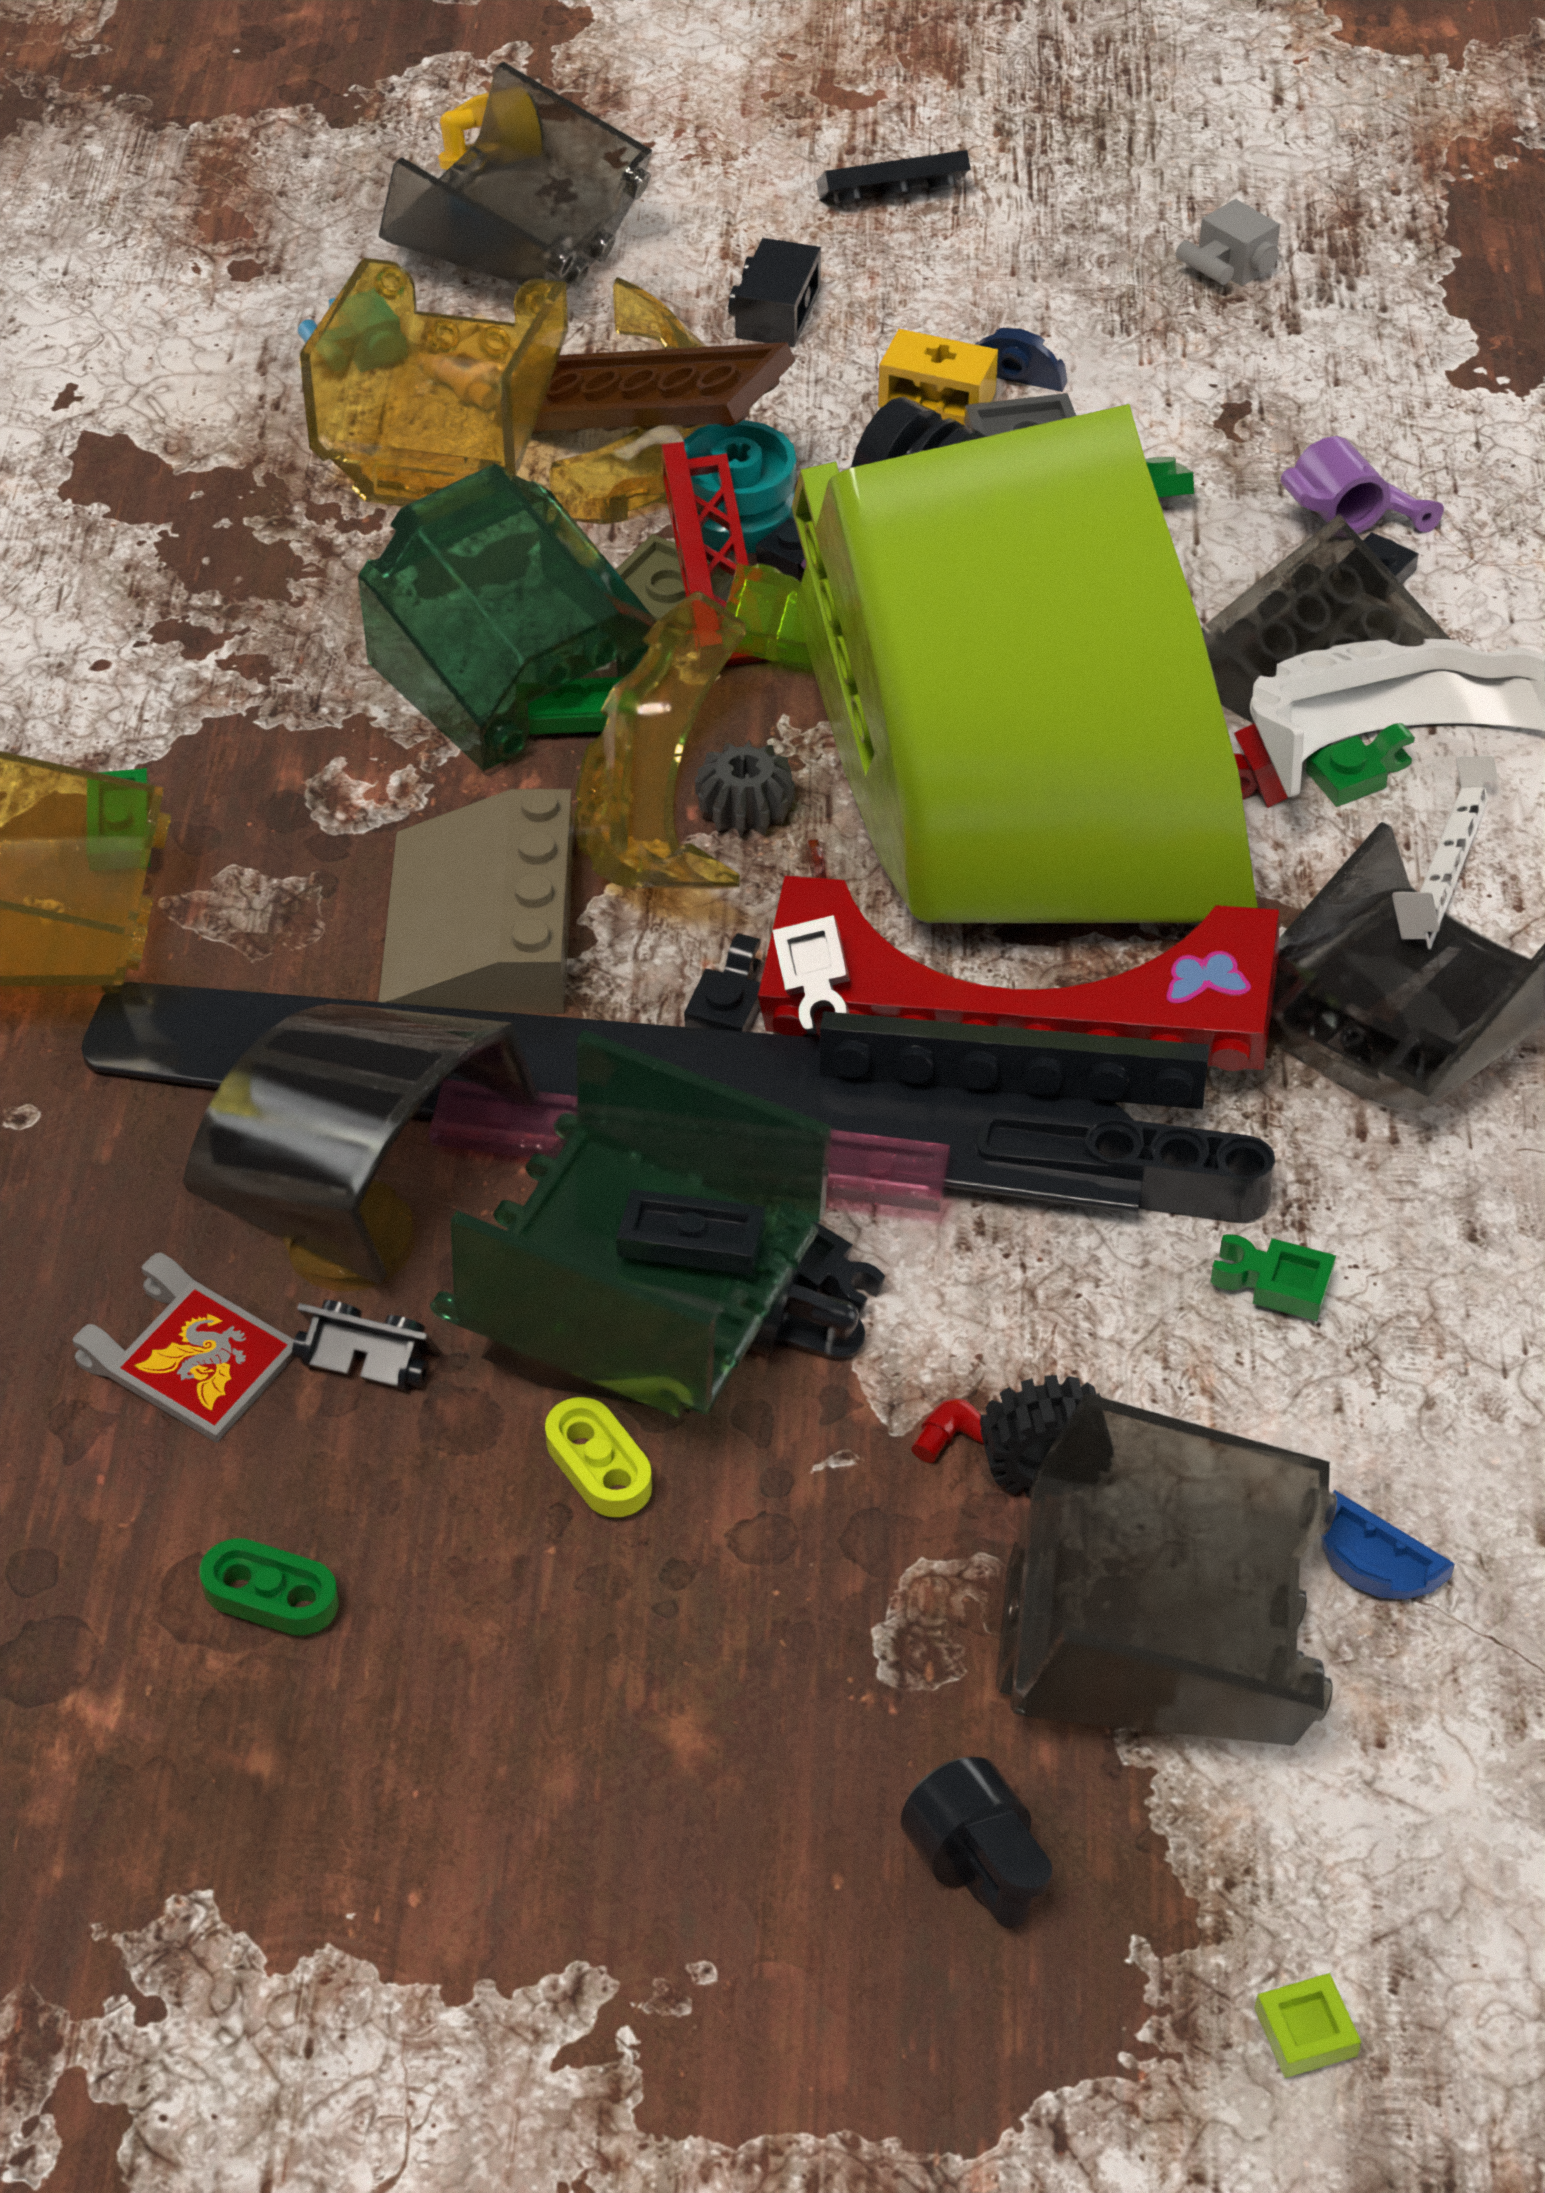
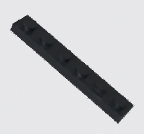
M823 1011L820 1027V1076L1203 1110L1209 1054L1208 1044Z

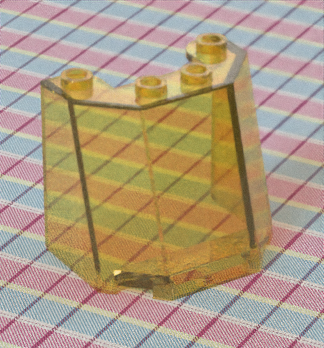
M362 258L300 351L309 449L323 462L331 459L354 481L351 488L364 501L468 515L480 505L487 495L501 484L504 486L514 478L520 469L568 332L566 282L531 279L523 283L514 298L515 323L417 311L414 280L403 266L387 260Z
M0 751V994L121 993L126 968L139 970L148 932V922L154 897L142 895L152 847L164 850L171 814L160 812L164 787Z

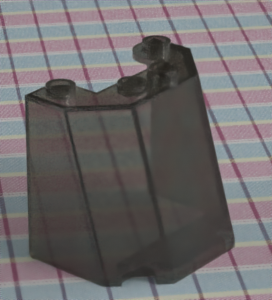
M501 62L494 70L479 136L474 145L439 179L403 157H400L393 164L378 237L405 253L557 302L570 287L577 289L583 283L590 270V266L596 260L602 263L610 254L616 240L614 235L634 200H638L643 195L650 182L651 173L647 171L652 149L514 67Z
M1092 1394L1084 1395L1036 1470L1029 1492L1030 1508L1026 1537L1022 1543L1014 1542L1007 1564L996 1687L1000 1693L1012 1696L1009 1704L1012 1712L1031 1718L1294 1746L1314 1721L1320 1722L1324 1719L1328 1712L1333 1692L1332 1680L1329 1677H1325L1322 1661L1305 1656L1303 1651L1297 1650V1632L1303 1620L1307 1603L1305 1590L1299 1589L1300 1558L1318 1534L1325 1535L1329 1531L1337 1508L1336 1494L1329 1492L1330 1462Z

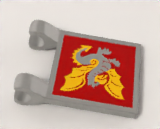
M161 1252L155 1253L141 1268L142 1273L148 1277L143 1287L146 1294L159 1302L169 1303L167 1308L126 1351L104 1330L94 1324H87L72 1339L73 1345L79 1348L75 1354V1361L83 1370L91 1374L111 1378L217 1443L293 1360L292 1347L294 1339L193 1280L167 1255Z

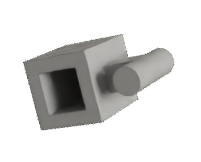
M1234 199L1202 218L1199 247L1185 240L1178 246L1176 258L1222 285L1227 284L1231 280L1242 287L1275 267L1279 254L1280 224L1241 201Z

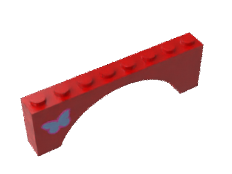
M784 876L772 930L834 915L838 923L850 981L833 985V990L843 998L850 1014L1208 1044V1066H1216L1227 1071L1243 1069L1264 1070L1279 954V909L1215 905L1205 919L1183 940L1163 954L1131 970L1095 982L1069 987L1010 989L960 980L935 971L905 955L884 939L865 919L852 899L845 880ZM772 931L758 992L765 1030L791 1036L809 1035L799 1019V1006L805 997V992L791 996L786 992ZM823 1006L815 1012L814 1023L817 1033L812 1035L820 1036L823 1011L835 1012L833 1007Z

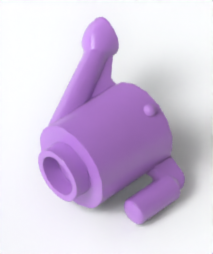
M1339 436L1326 437L1310 445L1299 457L1295 467L1285 470L1280 478L1284 488L1302 507L1317 511L1325 522L1337 534L1342 536L1359 534L1370 528L1383 516L1386 509L1408 516L1417 530L1430 532L1439 524L1444 512L1442 503L1433 500H1417L1386 482L1346 438Z

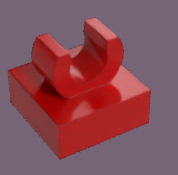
M1255 723L1234 732L1241 754L1234 753L1240 777L1242 799L1248 798L1256 788L1267 808L1288 799L1289 797L1284 792Z

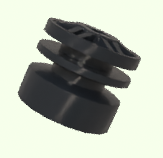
M903 396L891 399L877 411L866 426L856 447L851 468L987 436L971 427H965L951 418L942 420L941 414Z

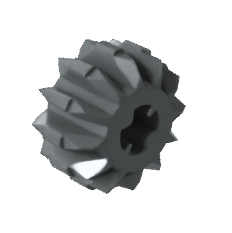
M749 739L744 747H735L725 742L721 753H706L705 762L702 767L698 768V776L695 777V794L698 795V807L702 813V819L715 822L718 832L734 828L741 838L746 830L755 829L765 835L769 824H784L785 815L792 808V801L795 800V782L792 781V769L789 766L788 757L775 755L772 745L759 749L754 748Z

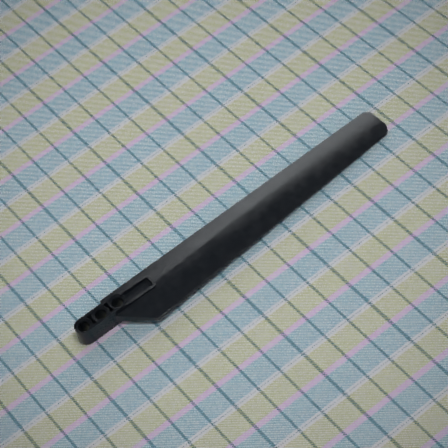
M124 982L108 989L101 998L85 1033L81 1047L85 1065L94 1072L1138 1213V1209H1146L1227 1221L1249 1222L1260 1218L1269 1207L1275 1167L1274 1151L1269 1144L1260 1138L1242 1134L1136 1121L1115 1102L820 1076V1038Z

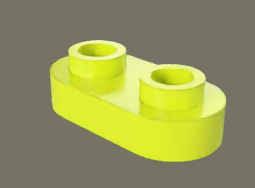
M587 1397L570 1398L557 1404L549 1412L545 1422L547 1449L550 1456L589 1507L595 1512L608 1517H625L642 1509L649 1501L652 1493L651 1465L647 1457L612 1412L603 1403ZM575 1439H588L585 1444L572 1443ZM615 1485H622L626 1487L618 1490L608 1489Z

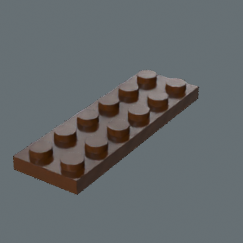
M787 342L556 355L496 413V416L505 432L528 431L530 434L540 433L545 430H565L571 433L581 429L592 428L613 431L620 427H641L643 430H650L658 426L676 425L686 429L703 424H720L721 427H730L747 418L750 413L749 409L763 394L777 387L780 382L779 378L796 360Z

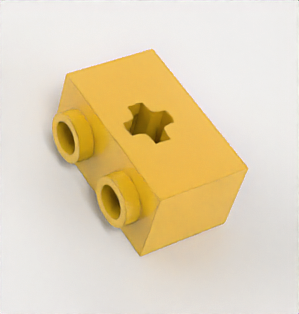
M898 329L879 364L878 407L882 408L891 399L904 396L941 414L942 420L951 418L965 426V405L991 402L996 393L998 349Z

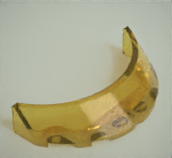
M619 277L615 279L613 300L616 333L651 338L658 341L662 349L708 347L652 294ZM709 424L697 425L686 429L681 428L680 425L658 426L650 430H643L641 427H638L606 446L581 455L554 461L549 470L552 517L557 520L606 525L627 521L629 511L655 503L667 504L661 473L662 444L681 442L698 428Z
M700 591L692 593L661 617L642 641L650 645L649 650L636 669L612 687L600 711L608 717L602 734L586 746L575 793L578 799L574 812L577 843L579 849L589 855L593 863L592 870L613 884L622 887L644 889H730L740 886V875L691 843H686L680 847L674 825L676 778L688 735L715 679L746 635V623Z

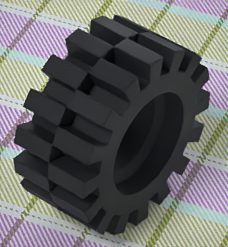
M1057 1375L1044 1376V1385L1034 1386L1032 1378L1021 1381L1022 1391L1016 1393L1008 1387L1000 1392L1002 1403L991 1400L985 1407L987 1415H981L980 1426L990 1472L993 1474L994 1481L998 1486L1005 1484L1007 1492L1016 1495L1024 1487L1026 1497H1038L1041 1489H1047L1050 1497L1061 1495L1060 1486L1069 1484L1074 1491L1084 1486L1083 1476L1095 1480L1102 1474L1100 1465L1109 1466L1113 1459L1111 1452L1115 1451L1114 1441L1100 1393L1096 1394L1095 1387L1088 1382L1080 1386L1079 1378L1068 1376L1062 1385L1059 1384Z

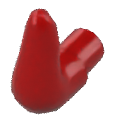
M951 1398L942 1401L921 1424L922 1431L911 1447L913 1454L924 1462L934 1463L944 1446L950 1444L956 1432H962L973 1440L984 1444L981 1434L980 1412L965 1399Z

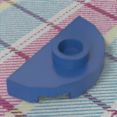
M1333 1491L1323 1512L1321 1546L1332 1569L1351 1586L1381 1598L1410 1599L1434 1592L1452 1577L1455 1563L1338 1491Z

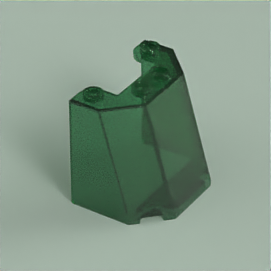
M496 463L401 507L390 524L396 532L378 559H368L358 574L365 644L369 664L483 772L516 756L523 749L529 733V703L605 666L615 659L617 663V677H628V689L632 691L649 687L668 676L667 633L549 489L533 480L529 482L514 475L509 469Z

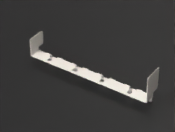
M1492 755L1456 757L1461 789L1420 892H1394L1392 894L1401 939H1426L1428 949H1431L1488 802L1484 781H1496L1498 779L1495 758ZM1483 791H1484V796H1485V797H1484V800H1483V802H1482L1481 796H1482V793H1483ZM1472 806H1478L1477 816L1476 813H1469ZM1461 807L1467 808V810L1463 812L1457 811ZM1472 821L1473 828L1469 836L1467 831ZM1458 840H1465L1464 849L1456 847ZM1448 841L1454 842L1450 846L1444 845V843ZM1459 856V864L1457 866V869L1455 870L1454 865L1457 860V857ZM1445 874H1451L1450 885L1449 882H1442ZM1433 876H1439V877H1440V878H1439L1438 880H1436V881H1431V880H1430V878L1433 877ZM1445 890L1446 897L1443 905H1441L1440 901Z

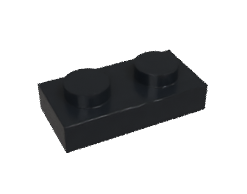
M631 1189L616 1237L617 1257L753 1275L766 1226V1206Z

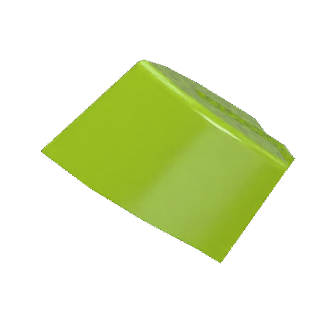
M1130 404L865 464L841 472L838 470L836 461L800 469L791 507L806 560V567L796 601L798 615L846 778L879 862L915 918L928 924L1201 923L1215 905L1258 908L1240 777L1200 621L1146 464Z

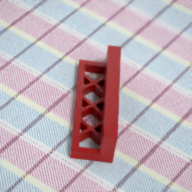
M684 441L662 444L661 473L699 671L766 661V649L727 453L687 459ZM711 473L718 474L720 489L709 503L694 494L691 476ZM722 501L724 504L725 513L717 509L719 505L722 503ZM709 518L729 530L730 538L719 552L703 543L701 528ZM732 551L735 563L727 559ZM719 568L739 580L740 588L728 603L713 594L711 578ZM742 600L745 614L736 609ZM729 618L749 631L750 646L723 649L720 629Z

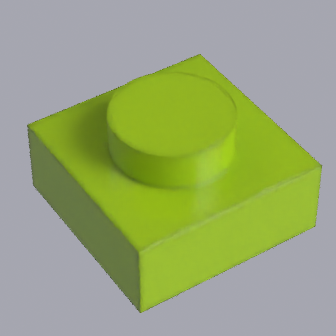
M1330 1973L1257 1994L1254 2010L1284 2078L1358 2057L1362 2042Z

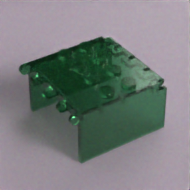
M583 1030L577 1038V1116L564 1112L553 1125L557 1135L567 1140V1143L556 1159L536 1153L525 1166L526 1172L530 1177L539 1181L524 1206L510 1200H502L493 1212L495 1220L503 1227L508 1228L507 1230L458 1210L450 1220L454 1295L445 1291L438 1292L431 1302L430 1308L435 1315L443 1320L676 1417H680L685 1408L700 1414H708L732 1377L731 1368L738 1367L763 1325L762 1319L768 1317L792 1277L791 1270H795L799 1266L818 1234V1228L812 1221L820 1223L825 1214L832 1126ZM631 1189L766 1206V1226L753 1275L617 1257L616 1237Z

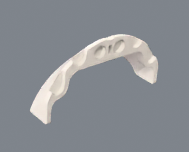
M1424 639L1423 645L1414 647L1400 646L1387 640L1337 645L1327 650H1314L1278 663L1274 677L1259 676L1253 684L1250 713L1284 792L1288 797L1300 794L1302 762L1309 755L1338 740L1361 733L1385 729L1395 723H1403L1404 726L1424 724H1487L1545 731V655L1530 649L1508 645L1506 650L1502 652H1483L1448 639Z

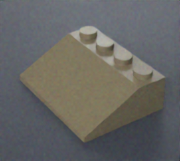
M510 789L397 832L378 1002L509 1013H564L574 855L571 789Z

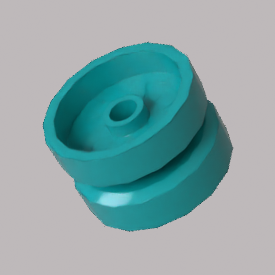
M743 420L730 427H721L720 424H709L698 428L683 440L687 459L727 453L747 554L756 553V544L790 517L794 519L791 507L795 494L797 459L794 445L781 431L764 423ZM711 473L691 476L694 494L709 503L720 489L718 474ZM722 501V503L719 505L717 509L725 513L724 504ZM710 518L701 528L703 543L716 552H719L730 538L729 530Z

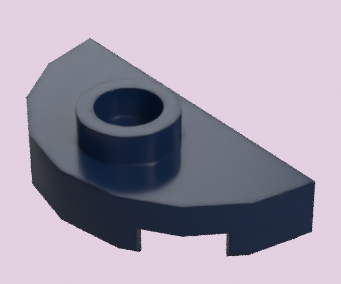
M1000 328L993 335L984 337L975 343V345L998 349L997 378L1060 392H1063L1068 382L1063 360L1059 359L1058 361L1055 355L1043 345L1045 340L1039 335L1021 328Z

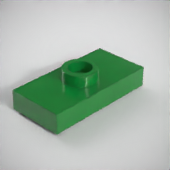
M628 677L513 681L515 735L630 730Z

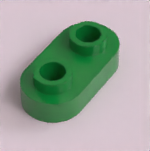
M234 1538L213 1546L204 1555L200 1563L199 1575L204 1596L213 1608L223 1613L287 1634L309 1635L325 1628L334 1619L338 1611L339 1599L335 1578L332 1572L320 1562L249 1539ZM237 1580L248 1581L245 1586L240 1588L229 1586ZM301 1601L313 1602L305 1607H293Z

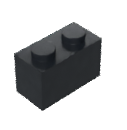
M762 238L754 257L748 256L745 260L740 286L734 285L730 292L728 314L735 317V338L762 343L787 342L789 347H795L821 290V247Z

